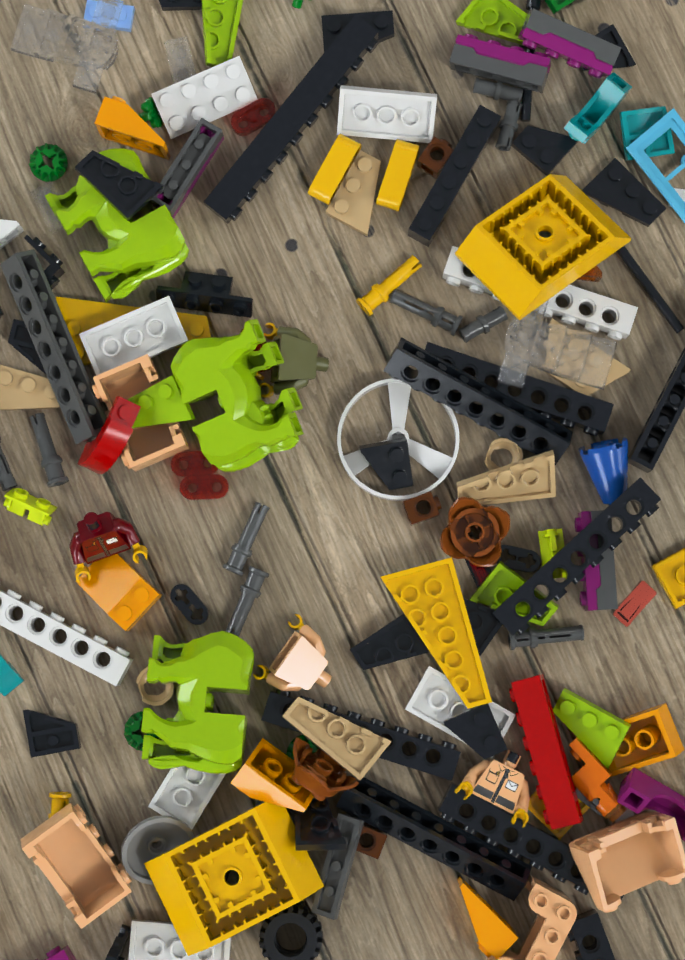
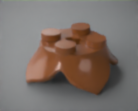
M458 498L449 510V522L441 534V549L452 558L466 559L478 567H491L501 556V541L510 529V515L499 507H483L473 498ZM472 526L475 529L479 528L481 531L478 534L479 539L474 540V537L470 538L468 536Z
M296 737L293 744L294 768L291 779L295 784L303 786L310 791L315 799L324 801L326 797H332L339 791L354 788L359 784L354 777L346 776L345 769L320 748L312 753V748H310L309 744Z

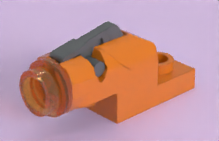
M576 737L569 744L572 748L570 753L577 761L583 760L585 762L572 775L577 797L598 815L603 816L606 820L609 819L613 823L627 809L617 802L618 796L610 783L606 784L605 782L612 775V772Z

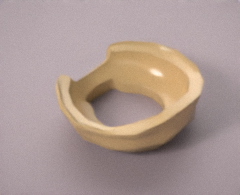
M498 438L491 442L484 461L486 467L491 471L500 468L491 461L493 450H508L512 455V464L523 459L522 449L507 438Z
M147 666L139 673L136 679L142 701L148 705L161 706L172 697L174 683H167L165 690L160 695H148L144 688V684L147 682Z

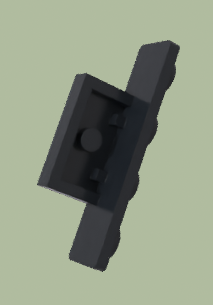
M185 271L181 288L157 286L156 301L170 296L175 308L249 318L252 317L253 313L252 298L230 295L233 277Z

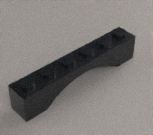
M482 105L478 107L408 229L409 237L427 247L430 246L470 171L499 126L500 115Z

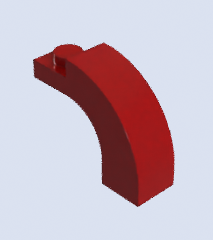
M117 396L101 431L92 442L86 443L77 464L97 474L107 472L126 446L134 430L132 426L141 406Z

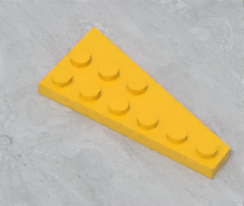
M56 297L57 304L84 366L90 365L91 362L79 334L141 308ZM177 312L189 341L211 337L207 316Z
M452 557L381 576V580L465 706L469 709L491 703V696Z

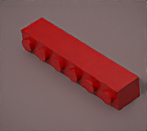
M541 674L511 682L512 688H509L512 702L517 703L519 712H516V719L519 727L523 726L525 732L523 744L525 750L530 751L532 761H529L532 775H536L539 785H536V791L539 799L544 801L546 808L543 810L545 823L547 825L550 824L551 830L581 823L584 821L544 675Z

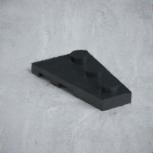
M393 10L321 16L324 52L355 14L379 31L377 39L379 43L394 37Z
M616 158L582 190L587 196L600 201V204L606 207L610 206L647 227L666 210V207Z
M402 614L350 649L363 670L429 653V650L405 614Z

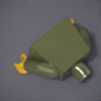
M273 323L265 325L266 328H272L273 332L271 334H263L267 339L277 343L284 363L271 367L270 383H274V386L268 383L260 384V387L268 386L269 388L268 394L261 395V397L270 398L274 393L275 395H280L282 390L292 387L298 391L306 387L309 380L315 379L316 371L326 372L328 370L329 359L317 356V344L312 343L311 339L300 329L283 326L276 328Z

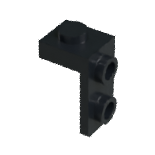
M26 235L24 239L50 264L44 270L51 289H54L60 282L59 278L65 273L60 267L63 262L53 253L49 256L44 251L46 246L37 237L32 240Z

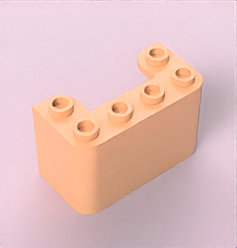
M146 354L94 376L95 384L92 385V389L96 398L100 402L106 403L108 410L105 411V414L108 417L117 396L127 400L160 382L161 379L152 359ZM175 422L133 428L134 430L123 449L124 452H121L120 456L124 465L136 472L190 448L180 423Z
M69 803L21 838L20 841L24 853L29 859L33 858L34 864L39 866L59 893L66 907L75 916L74 920L82 929L131 893L132 890L129 883L132 880L128 876L129 874L125 870L122 863L117 865L112 857L115 854L107 843L102 845L98 837L101 835L93 823L88 826L86 814L80 805L76 804L74 806L72 803Z
M529 875L525 888L530 892L528 904L537 913V916L518 953L508 949L500 958L495 959L491 956L490 958L487 957L486 960H555L576 920L577 909L563 892Z

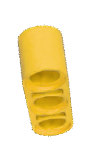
M340 133L310 185L308 195L329 205L361 150L362 144Z
M400 139L396 140L376 201L377 205L396 211L400 210L419 153V145Z

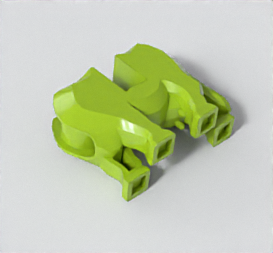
M114 148L99 152L120 163L121 166L133 172L136 171L150 180L144 171L138 155L133 150ZM81 175L76 186L64 195L52 193L45 195L50 208L57 220L62 224L67 235H70L76 228H81L85 223L92 220L99 233L108 240V249L102 252L86 250L79 252L92 277L99 272H113L109 275L97 276L93 279L106 303L111 298L121 299L127 297L143 281L170 272L181 265L188 257L189 249L185 239L166 205L157 208L132 222L133 218L127 221Z
M258 319L246 321L242 332L238 335L192 339L186 342L178 350L171 364L174 379L180 388L182 404L203 401L218 394L219 405L225 410V413L194 426L192 429L198 437L201 451L208 462L216 465L219 470L224 472H235L247 468L260 461L269 453L290 450L298 443V436L304 434L295 411L303 409V406L294 387L282 390L274 404H266L262 400L261 388L255 378L256 373L261 370L270 369L272 366L281 365L284 363V359L276 342H267L263 344L259 351H253L258 344L266 342Z
M225 631L210 633L193 639L189 643L169 644L160 635H154L152 658L149 657L147 682L154 684L157 682L162 684L177 683L176 697L179 711L174 718H167L165 720L159 717L152 709H143L141 732L154 733L162 739L159 740L151 735H144L143 760H148L151 766L161 770L186 766L207 773H231L242 767L247 728L246 716L209 713V710L213 711L214 696L210 692L250 695L254 652L247 642Z

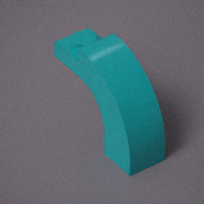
M613 72L604 80L583 109L568 121L564 129L572 139L586 144L618 107L632 86Z

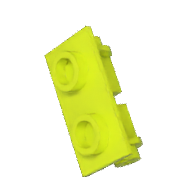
M12 488L4 495L6 499L3 506L7 507L8 511L23 517L26 510H29L27 519L41 526L44 524L48 526L52 519L50 515L57 510V507L52 505L47 499L29 495V492L22 488Z
M562 528L538 531L542 566L564 547ZM556 568L552 576L553 579L565 578L566 573L563 569Z

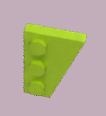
M473 0L456 20V24L522 45L523 41L518 39V36L522 31L528 14L509 0Z
M173 375L127 399L141 406L132 428L196 420L189 403L182 404L180 388Z
M499 561L469 600L491 606L490 608L497 609L526 580ZM537 588L534 589V595L536 598H546V595L540 592ZM551 600L546 605L549 609L540 618L534 616L529 622L544 626L556 612L559 605ZM519 602L515 607L516 613L519 616H526L529 613L528 604Z
M564 688L553 709L554 714L608 769L631 724Z

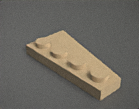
M550 450L456 482L457 499L460 497L473 498L482 506L556 497L554 452Z
M297 697L282 716L358 781H361L392 742L300 697Z

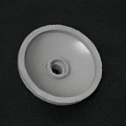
M154 816L139 822L128 832L121 847V858L125 870L135 880L154 885L144 863L194 838L192 830L185 822L172 816Z

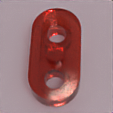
M260 98L235 112L231 118L233 131L237 135L247 136L265 126L276 113L274 103L270 99ZM263 109L268 111V114L265 116L260 114V111ZM242 121L248 123V125L244 128L239 126L240 122Z
M202 451L180 452L171 460V469L179 477L206 476L218 471L216 465L212 464L208 468L204 466L206 457ZM187 461L188 467L184 470L180 469V463Z
M219 474L189 475L180 483V492L188 500L222 499L229 491L228 481ZM215 483H220L222 486L218 492L213 490ZM196 484L197 490L193 493L189 492V486Z

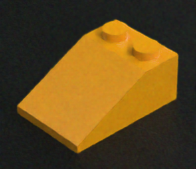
M104 96L95 121V125L102 138L167 160L170 159L171 155L165 141L126 104L125 100L116 96H112V99Z
M119 554L93 562L88 567L91 575L90 581L87 574L83 573L79 577L80 583L77 582L125 631H130L162 596L154 586Z
M666 703L622 718V720L630 723L631 726L608 768L612 772L610 777L631 771L633 768L638 769L674 758L684 751L683 744Z
M264 738L261 739L231 781L232 785L252 799L300 812H305L314 798L310 791L292 781L294 760Z
M460 876L457 881L478 938L476 942L479 945L478 948L488 958L493 956L495 959H498L519 937L515 930Z

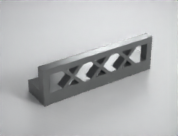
M338 813L336 820L342 837L344 836L347 843V849L328 850L320 877L324 887L316 892L311 910L313 913L332 920L338 918L364 820L355 818V816L349 813Z

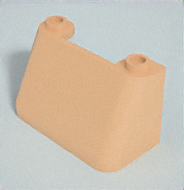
M656 811L636 814L569 843L572 858L596 908L605 913L618 909L622 902L620 896L658 880L667 882L668 885L678 884L685 877V853L675 817Z

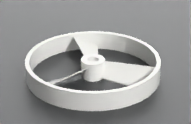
M394 378L370 384L351 399L339 422L337 446L345 471L361 489L381 499L405 501L430 492L441 484L455 463L460 439L456 417L452 409L443 403L441 404L447 411L454 428L455 447L453 457L409 439V434L404 428L411 387L405 382ZM388 385L392 430L389 432L387 440L384 441L406 437L409 455L439 479L433 485L418 493L394 496L374 491L355 477V475L370 465L361 451L358 450L343 456L341 433L347 414L362 396L378 387Z

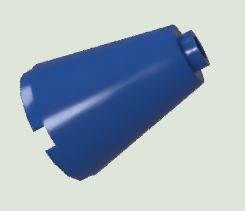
M618 438L591 443V449L585 450V446L579 448L580 456L603 504L610 505L628 489L627 438H623L622 443H619Z

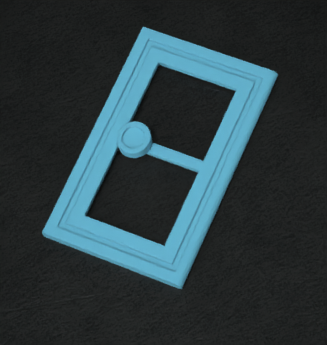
M673 108L625 149L685 223V202L668 182L685 168V155L681 157V165L664 177L644 151L670 128L685 146V122Z

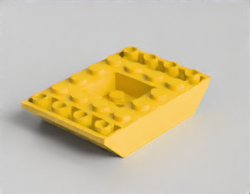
M549 174L475 225L455 252V256L518 320H521L629 243L631 237L567 176ZM541 231H548L549 233H551V236L544 238L541 237L538 233Z
M263 802L144 863L188 956L206 950L302 901L324 887L308 851H296L295 825L287 808ZM229 870L236 871L239 874L238 883H227L225 880L226 872Z

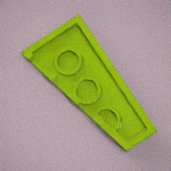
M201 0L205 65L214 67L232 59L243 0Z

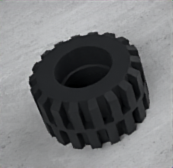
M296 903L265 919L259 934V945L263 950L264 958L267 957L269 960H314L315 957L317 958L323 940L322 925L318 921L317 915L309 911L310 908L307 906L301 907L299 906L300 903ZM294 923L302 927L306 933L305 944L297 950L283 948L276 939L277 931L282 925Z

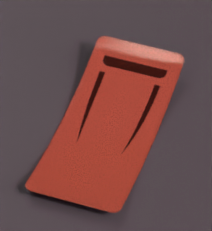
M641 581L618 609L615 610L613 615L628 627L655 597L657 592L645 581Z

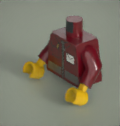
M95 512L87 513L84 516V520L77 523L78 531L73 534L69 544L73 564L77 565L75 577L78 583H80L79 575L81 573H86L89 581L91 579L88 567L84 566V562L87 564L127 551L131 549V546L133 547V561L135 563H139L138 553L144 554L146 560L148 556L147 548L138 543L140 539L132 524L124 519L115 518L111 512H104L99 515Z

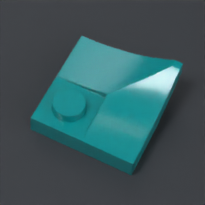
M665 106L619 113L625 161L634 160L625 148L667 114ZM671 128L644 150L649 157L675 153Z

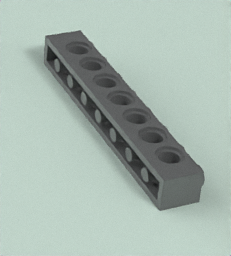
M35 249L15 253L2 262L0 266L76 444L95 439L101 431L106 417L94 394L90 379Z

